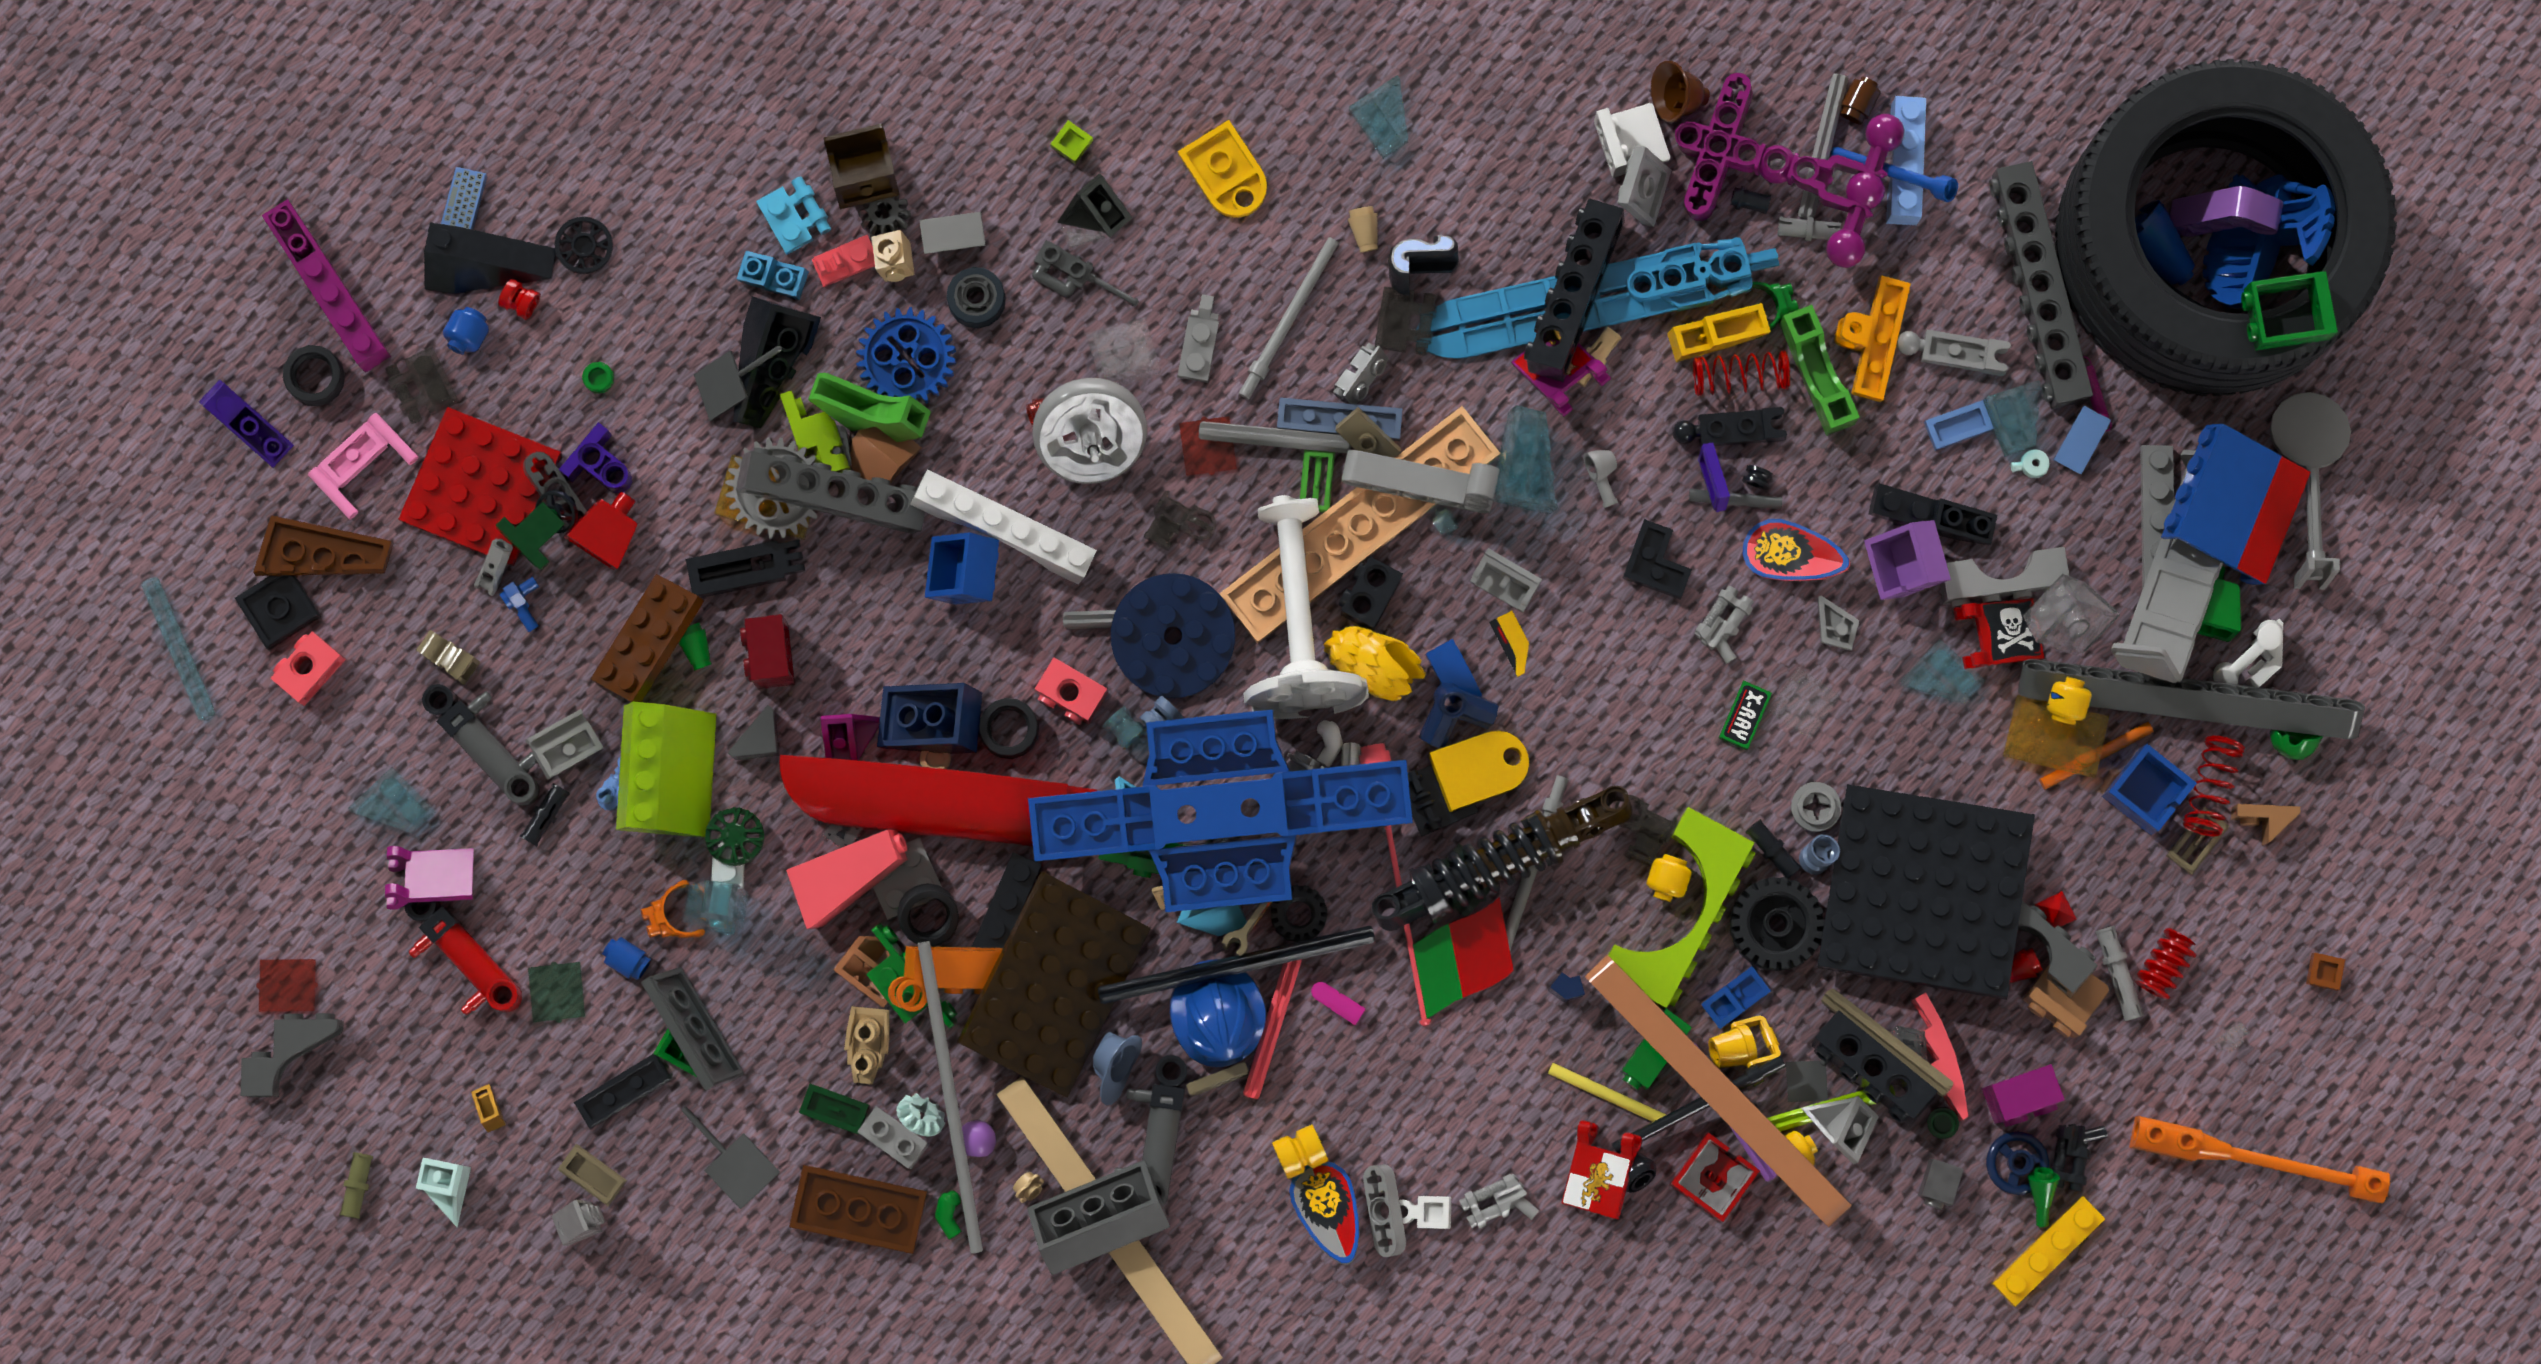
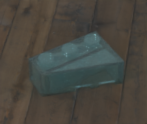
M1517 405L1508 412L1500 450L1501 454L1499 455L1497 465L1500 471L1493 502L1551 514L1558 509L1553 485L1554 473L1551 469L1549 453L1551 448L1546 412Z
M705 880L699 882V884L688 885L682 923L705 925L711 927L712 930H716L717 933L735 935V930H744L749 893L738 884Z

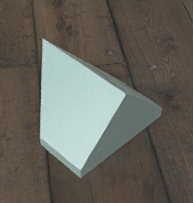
M423 1158L416 1189L423 1190L452 1223L458 1227L471 1167Z

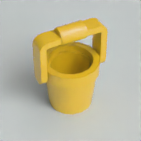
M1761 1015L1732 1023L1730 1031L1714 1036L1708 1042L1712 1062L1719 1069L1741 1065L1748 1066V1068L1754 1065L1759 1067L1781 1054L1778 1047L1779 1042L1773 1028L1769 1027L1766 1018ZM1759 1025L1761 1035L1772 1055L1758 1058L1755 1039L1749 1027Z

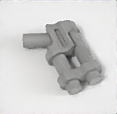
M1728 586L1726 590L1722 589L1716 603L1712 606L1713 608H1711L1704 621L1699 623L1694 633L1698 639H1701L1702 644L1710 650L1716 647L1726 664L1737 658L1726 640H1728L1729 636H1736L1739 629L1737 627L1745 615H1750L1753 610L1751 606L1754 602L1745 595H1743L1741 600L1738 599L1736 596L1739 592L1732 586ZM1729 604L1735 609L1726 621L1720 616Z
M1514 1174L1503 1176L1502 1180L1476 1190L1473 1193L1472 1191L1464 1194L1465 1198L1459 1200L1464 1212L1469 1209L1472 1212V1215L1466 1217L1471 1229L1476 1226L1481 1229L1487 1226L1486 1222L1501 1215L1503 1218L1509 1216L1510 1209L1515 1207L1530 1220L1535 1217L1539 1210L1524 1198L1527 1192L1523 1189L1524 1185L1517 1181L1518 1178ZM1493 1196L1496 1204L1480 1211L1477 1203Z

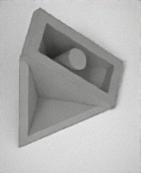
M1859 1096L1801 1108L1853 1164L1859 1162L1879 1117Z

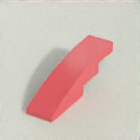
M1925 992L1911 1000V1002L1928 1027L1921 1032L1924 1033L1925 1047L1934 1059V1062L1930 1064L1953 1081L1952 1089L1943 1098L1950 1109L1957 1114L1959 1121L1968 1117V1110L1959 1065L1943 1022Z

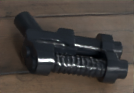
M2069 1124L2068 1127L2066 1125H2059L2056 1131L2058 1139L2052 1165L2053 1172L2060 1176L2058 1188H2064V1182H2069V1190L2082 1191V1185L2087 1183V1177L2084 1176L2086 1161L2091 1159V1152L2087 1149L2088 1143L2107 1138V1131L2104 1125L2085 1130L2083 1125ZM2066 1156L2074 1157L2072 1174L2063 1172Z

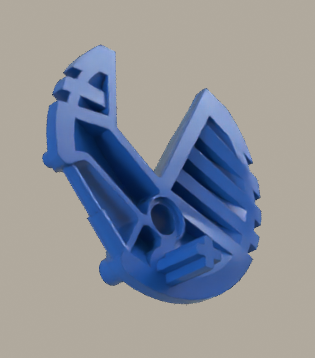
M2236 174L2233 176V182L2229 184L2230 188L2237 186L2249 187L2278 198L2284 203L2278 233L2275 235L2259 234L2243 227L2212 233L2206 248L2209 254L2204 256L2203 264L2207 266V269L2203 270V277L2209 281L2205 282V286L2208 291L2214 294L2212 297L2229 308H2243L2241 303L2242 292H2244L2245 287L2250 282L2269 279L2275 266L2280 246L2301 245L2304 261L2313 266L2329 241L2332 233L2330 231L2335 221L2333 216L2335 212L2334 196L2324 184L2317 188L2304 186L2301 183L2288 181L2281 174L2272 176L2257 185L2244 175L2239 176ZM2291 193L2311 195L2308 198L2291 200Z

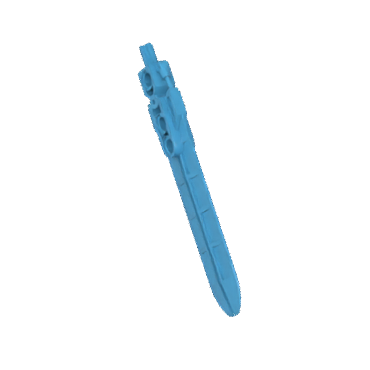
M1735 237L1733 239L1717 240V243L1710 244L1692 243L1666 249L1664 252L1611 263L1607 267L1583 332L1672 311H1684L1706 306L1728 295L1732 298L1742 293H1748L1753 285L1751 272L1779 266L1776 248L1747 254L1742 240ZM1718 249V251L1713 253L1708 262L1700 260L1701 250ZM1728 262H1736L1741 269L1731 273L1725 269L1724 265ZM1674 275L1681 282L1676 286H1669L1665 283L1664 278ZM1553 276L1446 301L1432 309L1421 320L1416 328V335L1459 327V330L1418 340V343L1422 349L1436 356L1461 359L1526 345L1529 341L1534 342L1537 334L1534 332L1537 318L1539 315L1544 316L1545 311L1510 318V316L1546 308L1545 298L1549 288L1554 289L1557 279ZM1638 282H1645L1650 286V290L1640 293L1635 290L1634 285ZM1711 283L1719 289L1727 287V290L1713 295L1706 285ZM1571 286L1566 290L1568 292H1577L1580 288L1578 286ZM1627 289L1626 293L1600 298V295ZM1560 313L1556 318L1566 319L1570 314ZM1504 317L1502 321L1465 328V325Z

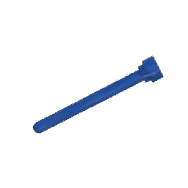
M1834 147L1830 152L1831 156L1840 155L1865 164L1867 156L1840 147ZM1886 162L1884 163L1883 170L1888 174V177L1928 189L1938 200L1951 202L1957 194L1958 181L1955 178L1946 175L1932 178Z

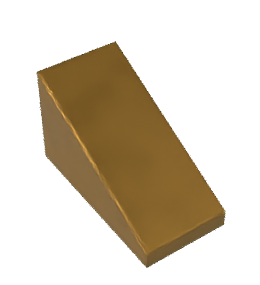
M490 1084L471 1092L480 1122L488 1133L506 1125ZM486 1090L488 1091L487 1093L477 1096V1094H480Z

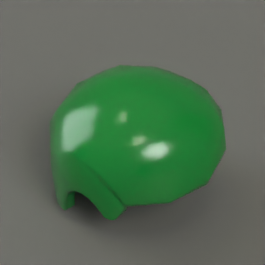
M2270 730V739L2275 750L2293 760H2302L2311 756L2323 738L2319 735Z

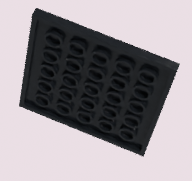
M1847 784L1838 837L1840 854L1834 862L1817 968L2007 1000L2035 814Z

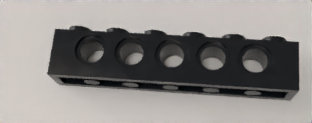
M1589 198L1585 209H1579L1575 223L1578 226L1575 235L1570 234L1565 248V252H1567L1564 262H1559L1555 273L1556 285L1554 289L1549 288L1545 298L1546 311L1544 316L1539 315L1534 328V332L1537 333L1534 342H1528L1525 349L1524 359L1527 360L1528 372L1564 382L1625 223L1624 208ZM1591 233L1600 234V236L1595 239H1590L1587 237ZM1582 259H1587L1591 261L1589 264L1584 266L1577 264V262ZM1571 286H1578L1580 288L1577 292H1568L1566 289ZM1560 313L1570 314L1566 319L1556 318ZM1549 340H1558L1560 342L1556 346L1546 345V342Z

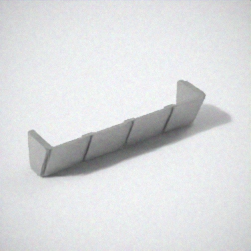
M2183 450L2180 457L2186 470L2180 486L2183 484L2187 474V464L2194 456L2196 450ZM2161 538L2124 643H2113L2111 651L2119 664L2124 668L2172 683L2182 681L2195 645L2196 634L2201 628L2214 590L2215 580L2219 576L2223 563L2179 539Z

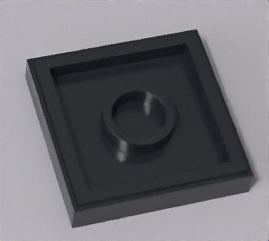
M295 575L268 576L235 597L238 605L267 650L272 649L321 618L318 610Z

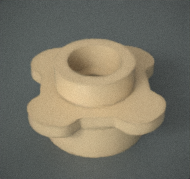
M1032 1172L1025 1173L1013 1186V1190L1016 1192L1015 1196L1018 1199L1020 1198L1021 1203L1035 1199L1042 1191L1041 1185L1044 1183V1180L1038 1174L1034 1175Z

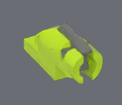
M792 390L780 394L798 450L806 447L805 456L814 454L816 457L814 463L828 464L832 466L831 471L842 473L843 470H851L852 461L846 428L836 425V422L825 412L802 418L801 416L807 415L801 397L795 399Z

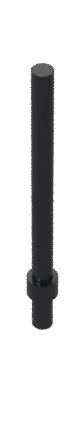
M1778 1056L1759 1067L1754 1065L1746 1069V1074L1731 1082L1740 1091L1750 1085L1755 1087L1765 1082L1764 1078L1785 1068L1786 1065L1781 1056ZM1700 1097L1631 1134L1641 1136L1643 1142L1710 1107V1105ZM1621 1139L1611 1143L1616 1153H1621Z

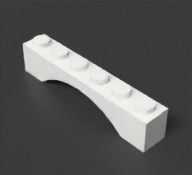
M928 469L910 505L937 518L966 526L998 539L1029 556L1049 571L1078 585L1084 579L1097 551Z

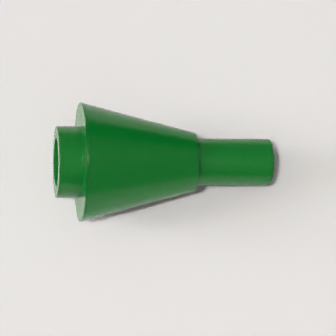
M2046 1167L2036 1168L2034 1172L2028 1174L2036 1206V1225L2039 1227L2049 1226V1208L2051 1207L2060 1179L2058 1174Z

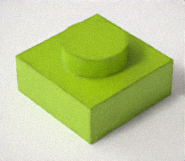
M1068 120L1050 146L1076 165L1093 142V137Z

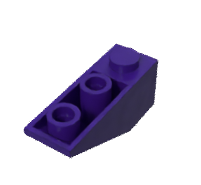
M220 379L199 401L203 407L272 468L294 446Z

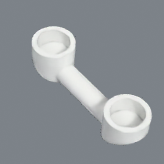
M2275 620L2262 622L2258 627L2257 641L2233 664L2223 662L2215 667L2213 672L2214 682L2237 685L2239 675L2265 650H2272L2280 645L2283 638L2281 624Z

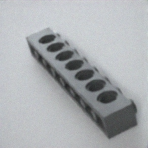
M2029 161L1997 168L1992 175V179L1989 180V188L1992 197H1997L2000 206L1996 210L1997 220L2001 227L2005 226L2007 237L2004 238V246L2007 255H2012L2015 266L2011 269L2012 278L2015 285L2020 284L2022 296H2019L2020 309L2023 314L2028 315L2030 325H2027V336L2029 342L2035 343L2037 354L2034 355V362L2037 372L2043 373L2045 384H2042V394L2045 402H2050L2052 409L2087 402L2093 396L2033 162ZM2009 194H2019L2023 199V203H2013L2009 198ZM2017 223H2027L2030 226L2031 232H2020L2017 228ZM2024 252H2034L2038 256V262H2029L2025 258ZM2032 281H2042L2046 291H2036L2032 286ZM2041 309L2049 310L2053 315V321L2043 320L2039 311ZM2054 338L2058 340L2061 350L2055 351L2050 349L2047 339ZM2055 368L2065 369L2068 373V380L2059 379L2055 375Z

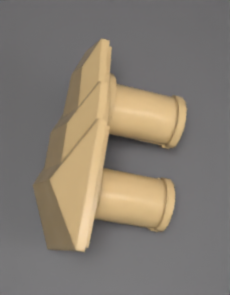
M851 1006L844 1050H847V1065H851L854 1083L873 1084L878 1069L883 1067L885 1054H888L889 1010Z

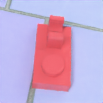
M868 234L817 255L812 259L823 288L875 266L873 246Z

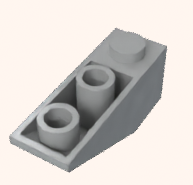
M574 1200L552 1215L563 1246H569L603 1232L600 1225L605 1223L602 1211L598 1205L594 1206L592 1202Z

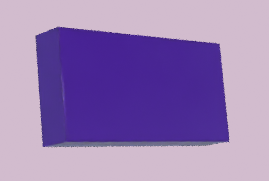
M1714 443L1703 444L1698 462L1715 512L1725 511L1730 494Z

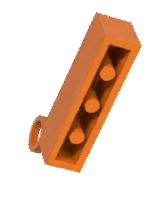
M906 946L904 976L893 980L888 989L891 1003L910 1012L922 1009L927 1003L918 946ZM931 947L938 988H944V993L963 994V989H974L975 994H981L1003 948ZM899 985V987L897 988V991H896V998H895V989H896V987ZM912 985L914 989L913 997L910 1001L904 1003L902 998L903 991L906 987ZM920 992H922L921 1000L919 1001L918 1004H916L917 1001L919 1000Z

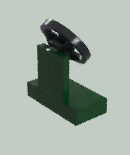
M551 490L539 497L535 509L516 528L505 517L495 526L541 572L549 565V560L539 549L556 533H564L571 529L577 521L578 511L576 504L569 495L562 491ZM553 495L563 498L569 504L572 515L566 513L560 504L555 503ZM546 496H547V505H546L544 502H542L543 499H544ZM562 520L571 521L568 527L562 528L565 525Z

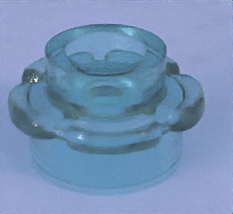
M1448 507L1440 511L1436 509V517L1432 519L1435 527L1441 535L1447 533L1449 536H1452V532L1459 528L1456 519Z

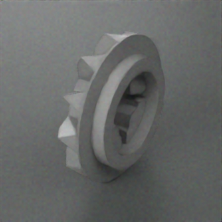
M1811 782L1803 785L1796 791L1792 798L1791 811L1795 822L1803 827L1804 830L1820 832L1831 828L1837 822L1841 813V801L1836 791L1829 785L1821 782ZM1814 794H1816L1819 804L1829 806V808L1819 811L1818 820H1816L1813 811L1803 809V807L1812 804Z

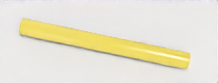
M1552 1063L1548 1074L1651 1122L1666 1115L1558 1064Z

